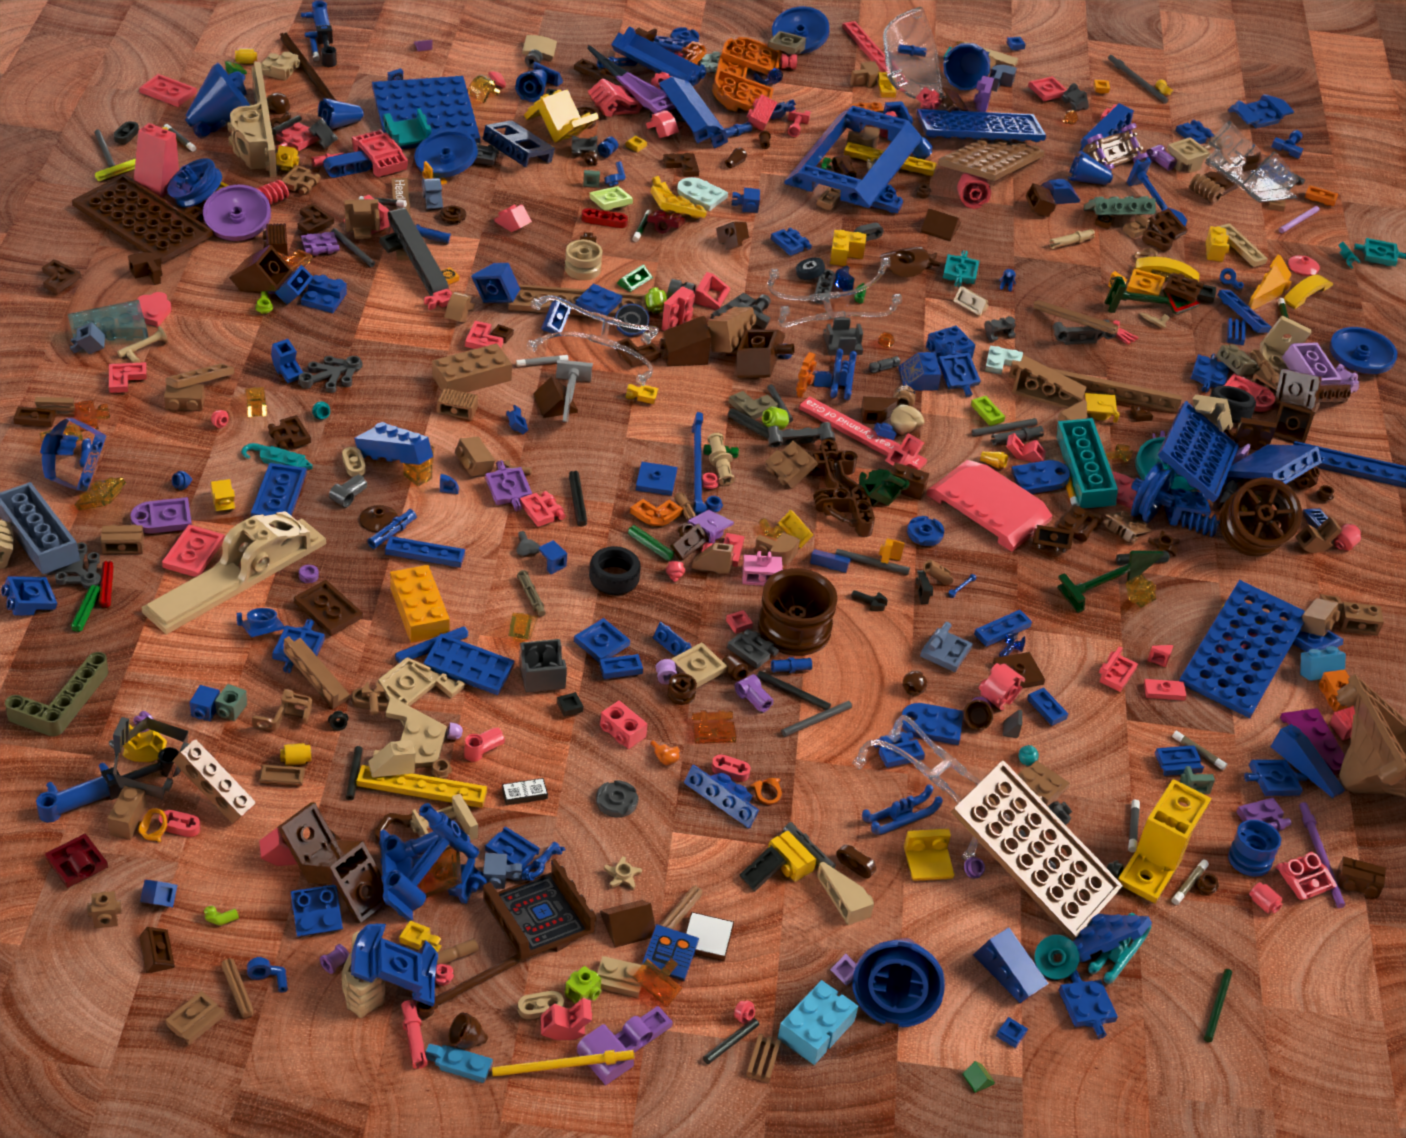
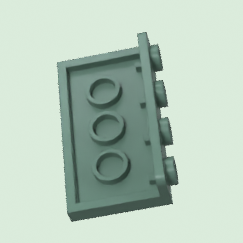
M1128 196L1124 197V199H1119V197H1109V199L1095 197L1084 204V211H1095L1096 215L1154 214L1156 212L1155 198H1149L1148 196L1139 198Z

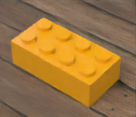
M429 565L391 571L390 589L410 643L429 640L439 636L440 633L449 632L450 618Z

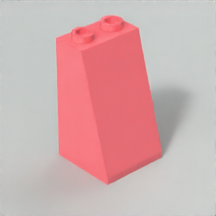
M148 123L138 130L134 180L162 198L168 193L167 188L170 180L179 171L176 133Z

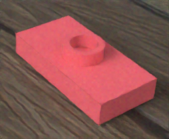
M1145 679L1144 681L1146 698L1183 701L1186 699L1183 681Z

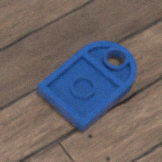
M1055 460L1012 466L1011 470L1017 485L1031 494L1061 489L1068 484L1070 477L1068 467Z
M913 703L904 708L901 716V726L907 733L912 732L913 737L959 746L963 711L925 703ZM907 717H913L916 720L912 721L907 719Z

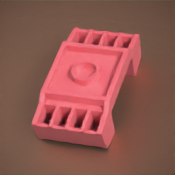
M379 129L378 131L352 137L353 150L355 152L364 151L373 162V174L378 178L407 170V158L403 154L402 149L387 132L384 133Z

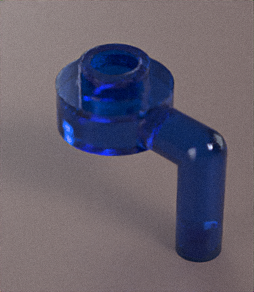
M774 68L769 72L768 78L765 80L757 73L753 75V79L766 86L769 83L776 84L782 80L783 72L778 68Z
M221 120L213 126H208L205 122L199 121L193 126V131L197 137L205 138L210 133L224 127L226 123L224 120Z

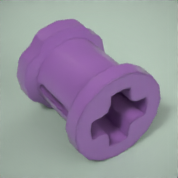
M338 944L331 953L320 957V963L326 972L333 974L337 967L346 962L349 952L343 945Z

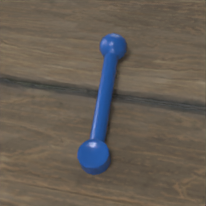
M971 574L969 579L956 589L949 590L948 596L954 598L959 590L971 581L976 580V575Z

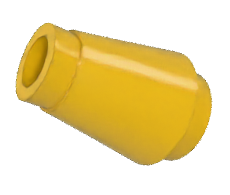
M982 451L980 461L1001 469L1007 465L1008 454H1004V452Z

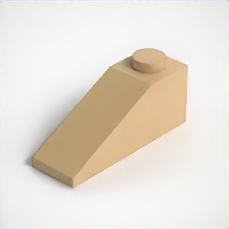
M821 862L817 877L847 925L870 918L874 907L872 897L866 893L862 886L825 862Z

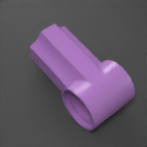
M1163 145L1154 146L1146 151L1152 162L1156 161L1168 171L1172 170L1176 165L1177 160L1166 152Z
M752 674L735 683V691L742 699L747 698L759 712L762 711L764 713L773 705L774 700L761 687V682L756 675Z

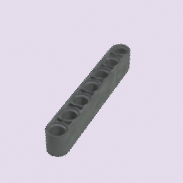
M406 208L389 211V223L394 232L398 233L397 236L429 295L433 296L435 292L449 289L443 273Z

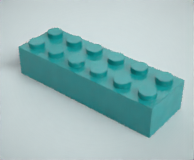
M1093 418L1058 421L1056 438L1065 465L1070 471V478L1079 507L1084 509L1115 506L1118 488Z

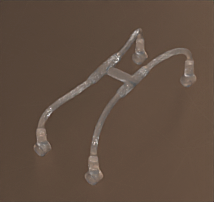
M889 257L881 258L879 273L872 281L859 288L840 293L829 292L810 294V296H792L779 293L772 287L775 280L779 278L778 269H770L768 289L772 294L790 300H823L826 313L816 314L815 316L784 323L786 316L790 315L789 306H781L778 319L779 326L789 327L811 320L845 318L846 316L882 317L891 314L896 310L898 304L902 303L901 294H893L890 309L880 313L833 312L829 300L855 294L872 286L885 273L886 268L890 267Z
M554 295L542 296L539 299L534 298L532 300L531 308L540 310L542 304L546 303L547 300H556L603 323L601 337L578 332H556L538 337L534 341L529 340L527 350L535 352L537 346L542 344L544 340L553 337H582L614 349L619 348L643 361L649 371L643 375L638 374L636 378L637 385L644 386L646 380L652 376L653 367L651 363L636 351L620 345L618 342L609 340L608 332L609 324L618 327L651 330L648 333L644 332L641 337V342L650 344L652 338L659 331L657 327L625 323L613 317L596 312L592 313Z
M906 715L900 716L895 721L893 729L887 737L891 741L896 742L902 735L900 731L903 725L902 721L905 720L934 750V753L944 760L931 770L923 762L916 760L913 756L895 745L880 740H870L860 748L857 757L852 763L856 768L861 769L867 762L865 758L869 746L879 745L886 747L912 762L915 768L940 789L945 790L958 804L962 800L939 777L941 773L951 766L959 774L964 775L978 785L981 782L971 775L949 753L934 744L920 727ZM1004 813V818L1007 821H1011L1010 816ZM974 836L961 857L964 861L976 856L975 851L978 846V840Z

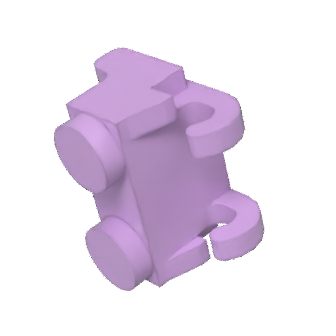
M1339 364L1335 369L1342 378L1339 384H1350L1351 393L1353 391L1356 392L1359 389L1358 374L1355 372L1353 374L1344 369V365Z

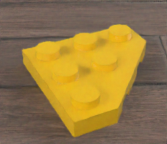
M651 187L650 192L661 210L666 212L672 210L681 215L689 214L696 219L706 217L707 212L704 207L700 205L695 207L690 200L682 196L677 198L676 195L667 189Z

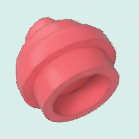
M672 561L666 567L667 575L674 582L678 581L685 573L682 562Z

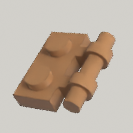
M296 165L281 181L284 182L288 190L295 191L299 188V193L304 195L311 191L312 186H316L319 183L321 176L318 173L312 175L310 169Z

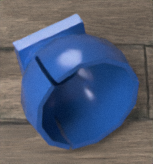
M960 43L950 49L944 60V75L948 82L959 90L976 89L977 83L981 81L982 76L988 77L990 74V52L975 43Z

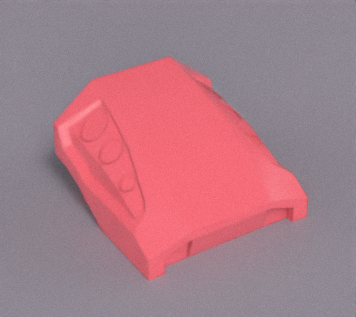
M1309 852L1303 857L1300 856L1297 859H1292L1287 863H1280L1275 867L1280 871L1287 884L1301 901L1322 894L1337 886L1327 867L1321 863L1319 856L1313 852Z

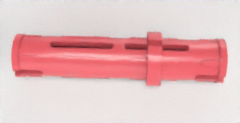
M407 1000L401 1004L404 1015L403 1028L408 1036L412 1066L416 1069L418 1063V1069H421L428 1064L420 1028L422 1021L418 1017L416 1001Z

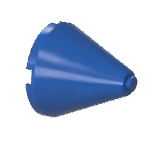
M218 62L211 67L186 113L187 118L185 121L190 127L200 128L231 122L230 113L233 109L241 106H250L242 92L239 91L234 81Z
M900 938L876 944L868 949L856 964L853 975L855 998L866 1014L882 1024L890 1022L899 1024V1027H910L920 1024L932 1017L942 1003L945 991V978L940 964L930 952L909 938Z

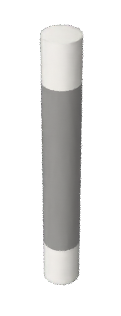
M568 355L516 360V367L557 363L558 359H569Z

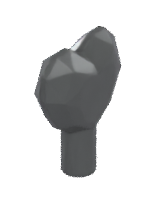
M524 531L519 532L518 536L521 542L517 545L516 549L518 555L538 554L540 545L528 539Z

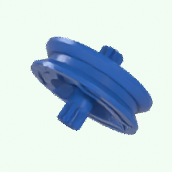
M202 158L182 166L172 177L167 188L168 194L174 198L176 204L180 207L197 205L216 191L222 181V173L218 168H215V164L211 159Z
M1158 462L1149 471L1144 481L1139 478L1134 480L1131 488L1137 491L1131 509L1133 517L1142 515L1143 521L1149 523L1162 505L1169 508L1173 505L1175 496L1169 494L1176 474L1173 468L1165 470L1163 463Z

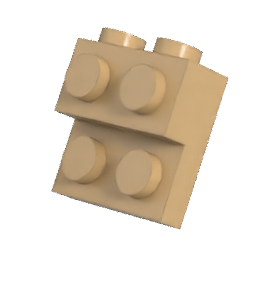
M283 52L281 56L270 53L261 63L262 74L286 81L293 71L299 67L300 60L298 55L291 52Z

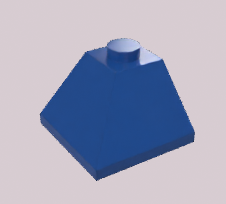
M1064 179L1049 180L1041 184V186L1049 188L1056 204L1080 203V198L1072 185Z

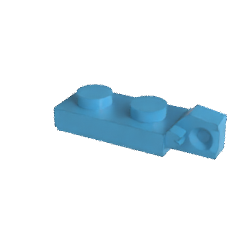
M429 1044L425 1052L426 1059L435 1062V1065L439 1066L440 1070L485 1083L493 1064L492 1058L447 1045L440 1047Z

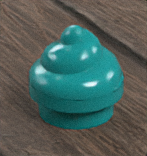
M319 401L313 405L312 414L319 420L326 419L330 415V407L326 402Z
M1027 745L1021 747L1018 757L1022 764L1031 766L1035 761H1038L1039 753L1034 746Z

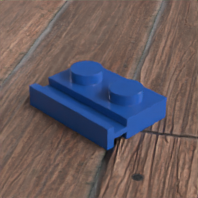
M1195 745L1156 748L1155 756L1160 768L1164 771V776L1181 775L1184 773L1186 766L1191 767L1193 774L1203 772L1204 766L1200 763L1201 759Z
M505 826L501 833L499 832L485 845V851L488 853L507 854V865L519 863L522 864L523 870L533 860V857L539 854V847Z

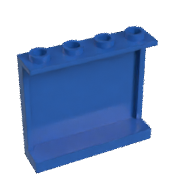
M1268 444L1231 465L1225 484L1227 486V483L1231 482V480L1238 482L1243 478L1261 477L1274 478L1287 484L1322 463L1318 446Z

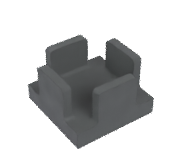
M834 318L832 327L831 324H827L826 329L823 330V336L828 354L836 355V351L842 349L843 355H850L851 351H856L857 355H862L863 331L861 324H857L856 328H850V318Z

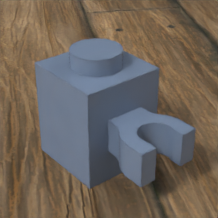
M92 322L77 328L76 337L71 339L74 345L70 346V349L76 353L83 348L88 354L104 348L105 334Z
M485 853L483 877L487 880V883L491 882L495 889H505L506 878L521 881L522 864L507 865V854Z

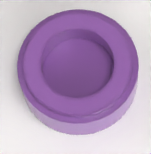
M304 565L299 569V579L302 582L313 583L318 580L319 571L316 566Z

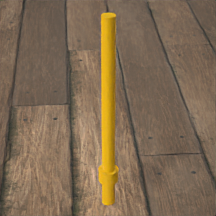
M607 1050L602 1054L492 1067V1074L495 1077L601 1063L612 1065L616 1064L617 1061L633 1060L635 1056L634 1050L619 1052Z

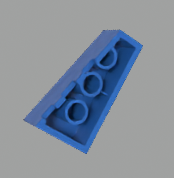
M385 422L377 423L374 428L354 438L363 458H366L368 455L375 460L384 457L387 461L391 462L400 460V463L420 465L433 457L427 436L392 426Z

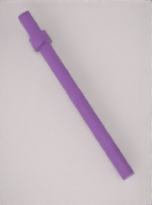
M1306 802L1300 803L1299 807L1303 815V824L1308 828L1321 863L1327 867L1337 885L1331 889L1337 908H1343L1345 902L1315 826L1317 824L1315 817L1311 814Z

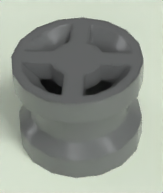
M536 49L531 50L525 58L526 65L534 68V62L540 64L543 59L542 53Z

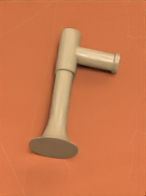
M158 326V331L154 335L117 351L120 358L128 356L132 363H140V359L136 357L134 352L157 341L168 343V339L164 330Z

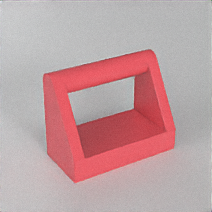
M706 272L695 291L694 304L718 310L729 294L730 287L714 274ZM710 289L721 292L717 301L708 295Z

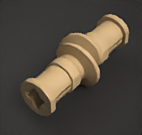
M713 433L707 438L712 448L709 461L716 467L719 474V484L727 486L735 481L730 466L733 456L730 453H726L723 435Z

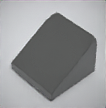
M1022 710L1016 711L1004 720L1003 736L1019 737L1022 727Z

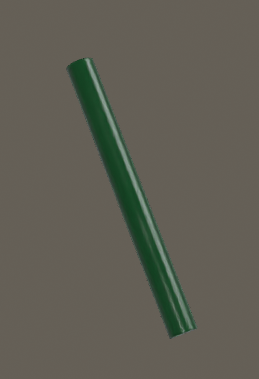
M1224 969L1204 1035L1206 1042H1212L1233 973L1230 969Z

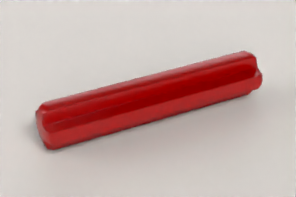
M104 561L102 563L99 597L101 608L111 606L114 570L112 561Z

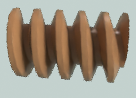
M1196 174L1189 185L1192 191L1210 203L1217 202L1225 190L1224 187L1215 184V181H1211L1205 175L1200 176V174Z

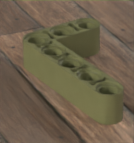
M102 652L91 653L49 706L20 695L9 696L5 700L8 720L48 736L60 735L109 673L107 656Z

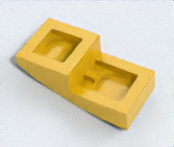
M878 72L881 97L896 98L895 79L892 72Z

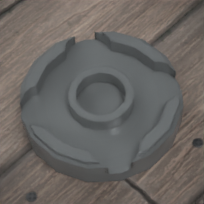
M614 780V783L606 782L599 787L596 794L598 808L601 812L611 817L628 816L636 810L639 798L636 789L628 782Z

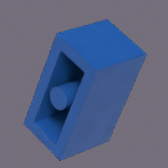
M300 265L275 291V294L288 305L300 295L313 276Z

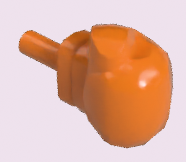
M654 740L650 742L655 748V755L662 764L670 766L679 760L680 749L678 746L669 747L666 744L660 746Z

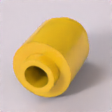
M239 48V50H235V62H239V64H254V61H257V52H254V49Z
M305 743L286 744L284 749H280V760L285 762V766L303 765L306 762H311L310 745H305Z

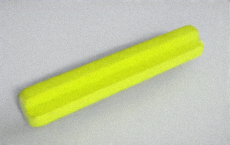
M136 158L95 173V178L100 182L134 170Z

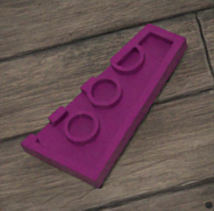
M1318 708L1281 713L1280 719L1283 723L1287 722L1289 725L1292 724L1298 727L1309 738L1333 774L1338 775L1345 755Z

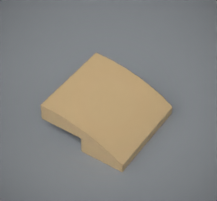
M527 35L522 53L528 55L531 50L536 49L542 53L543 58L552 61L557 41L543 36Z

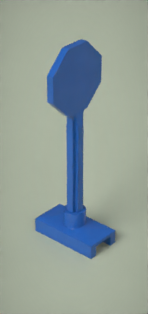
M1149 157L1145 159V162H1140L1137 159L1127 179V184L1133 186L1143 183L1151 196L1155 198L1162 211L1168 209L1148 179L1147 171L1152 161ZM1169 208L1185 226L1187 219L1183 213Z

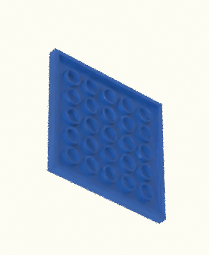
M463 76L372 82V90L384 133H386L384 114L390 113L394 122L417 118V109L420 108L422 113L426 115L427 125L431 127V134L429 136L445 130H461L469 133L476 143H480L481 138ZM420 143L402 145L399 147L401 149L417 148Z

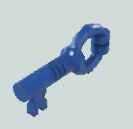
M553 842L538 859H535L532 864L523 869L522 879L524 881L534 880L535 877L544 872L545 863L552 855H561L562 851H565V847L559 846L557 842ZM534 868L537 869L535 872H529Z

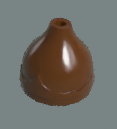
M459 1013L449 1029V1044L458 1049H470L478 1044H485L488 1040V1035L483 1031L480 1022L468 1013Z

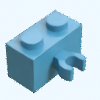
M1334 646L1326 647L1323 650L1310 649L1309 652L1301 653L1300 675L1313 681L1321 679L1324 672L1345 670L1346 654Z

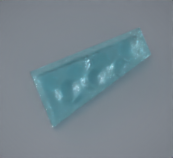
M139 300L67 314L73 338L76 337L77 328L91 322L105 334V338L108 340H115V338H126V340L142 338L144 340L148 338L147 327Z

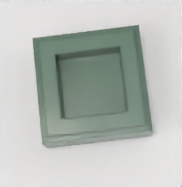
M584 170L583 186L599 188L600 171Z

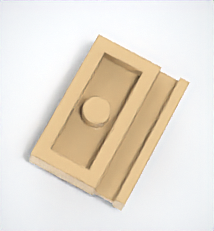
M602 956L597 973L602 978L601 989L639 998L646 966Z

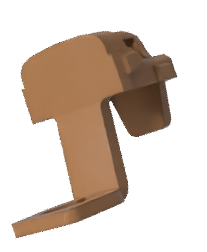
M285 689L281 699L282 704L274 720L253 716V727L266 731L276 730L284 715L303 718V723L307 724L312 709V698ZM294 704L305 706V710L296 709ZM258 722H265L268 725H261Z

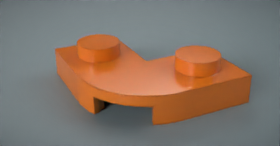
M692 41L683 49L684 54L687 55L684 59L697 65L707 52L704 44Z
M644 499L630 507L632 515L652 526L667 525L683 513V508L670 499L657 508Z

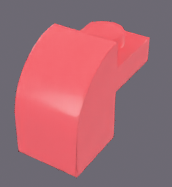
M666 110L652 114L651 121L646 123L647 129L656 127L659 138L679 132L675 118Z
M582 998L570 1009L553 1004L540 1015L541 1035L554 1040H575L584 1036L585 1026L592 1021L591 1001Z

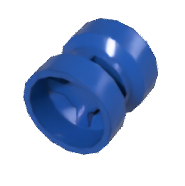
M610 136L598 145L597 150L602 157L606 158L615 152L619 145L617 140Z

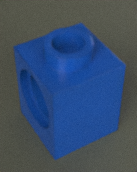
M200 685L190 701L191 716L211 721L216 713L215 700L220 695V690Z

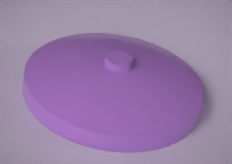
M230 185L217 190L207 199L203 208V217L206 226L213 230L215 236L230 241H241L257 236L266 228V224H269L271 219V208L269 200L260 190L247 185Z

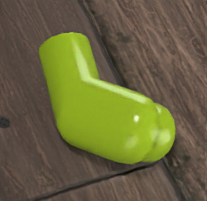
M208 906L204 909L205 920L219 926L239 919L236 909L224 913L216 912L214 906Z

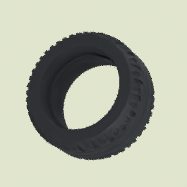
M1218 386L1212 390L1210 397L1228 400L1233 423H1239L1241 417L1251 419L1256 406V400L1245 390L1232 386Z
M618 546L605 547L598 550L592 556L589 578L593 586L603 593L610 595L625 594L637 586L640 579L641 564L639 558L626 548ZM619 567L627 572L623 574H610L602 569Z

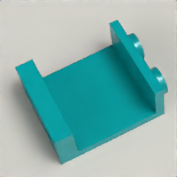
M420 108L417 109L416 119L394 122L390 113L384 114L385 131L398 146L421 143L431 134V127L427 125L426 115L422 113Z

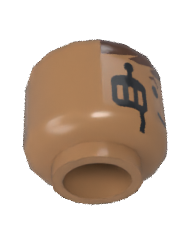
M901 385L895 389L893 398H898L897 406L908 405L913 407L916 393L911 386Z

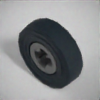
M817 257L805 259L796 266L797 276L803 280L817 278L825 272L824 261Z

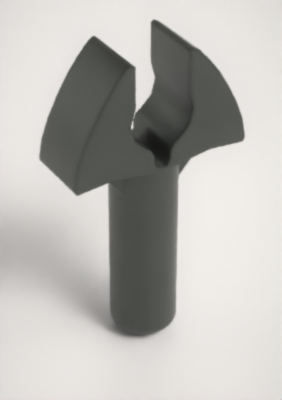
M853 590L851 594L853 598L869 603L871 605L870 611H884L885 606H887L888 600L880 592L876 596H870Z

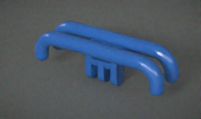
M838 349L836 351L830 397L832 399L837 397L838 385L845 386L844 400L849 401L852 394L857 353L856 351H851L849 362L847 360L842 361L843 350Z
M929 784L920 795L916 797L911 795L906 799H901L899 802H893L891 807L870 814L868 809L863 810L862 819L867 823H872L871 831L875 835H882L934 814L941 807L943 799L937 796L929 807L915 813L912 812L914 806L925 802L931 796L933 786ZM888 816H891L894 820L882 826L877 822Z

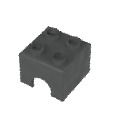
M560 639L520 643L519 666L525 693L565 689L567 667L565 660H562Z

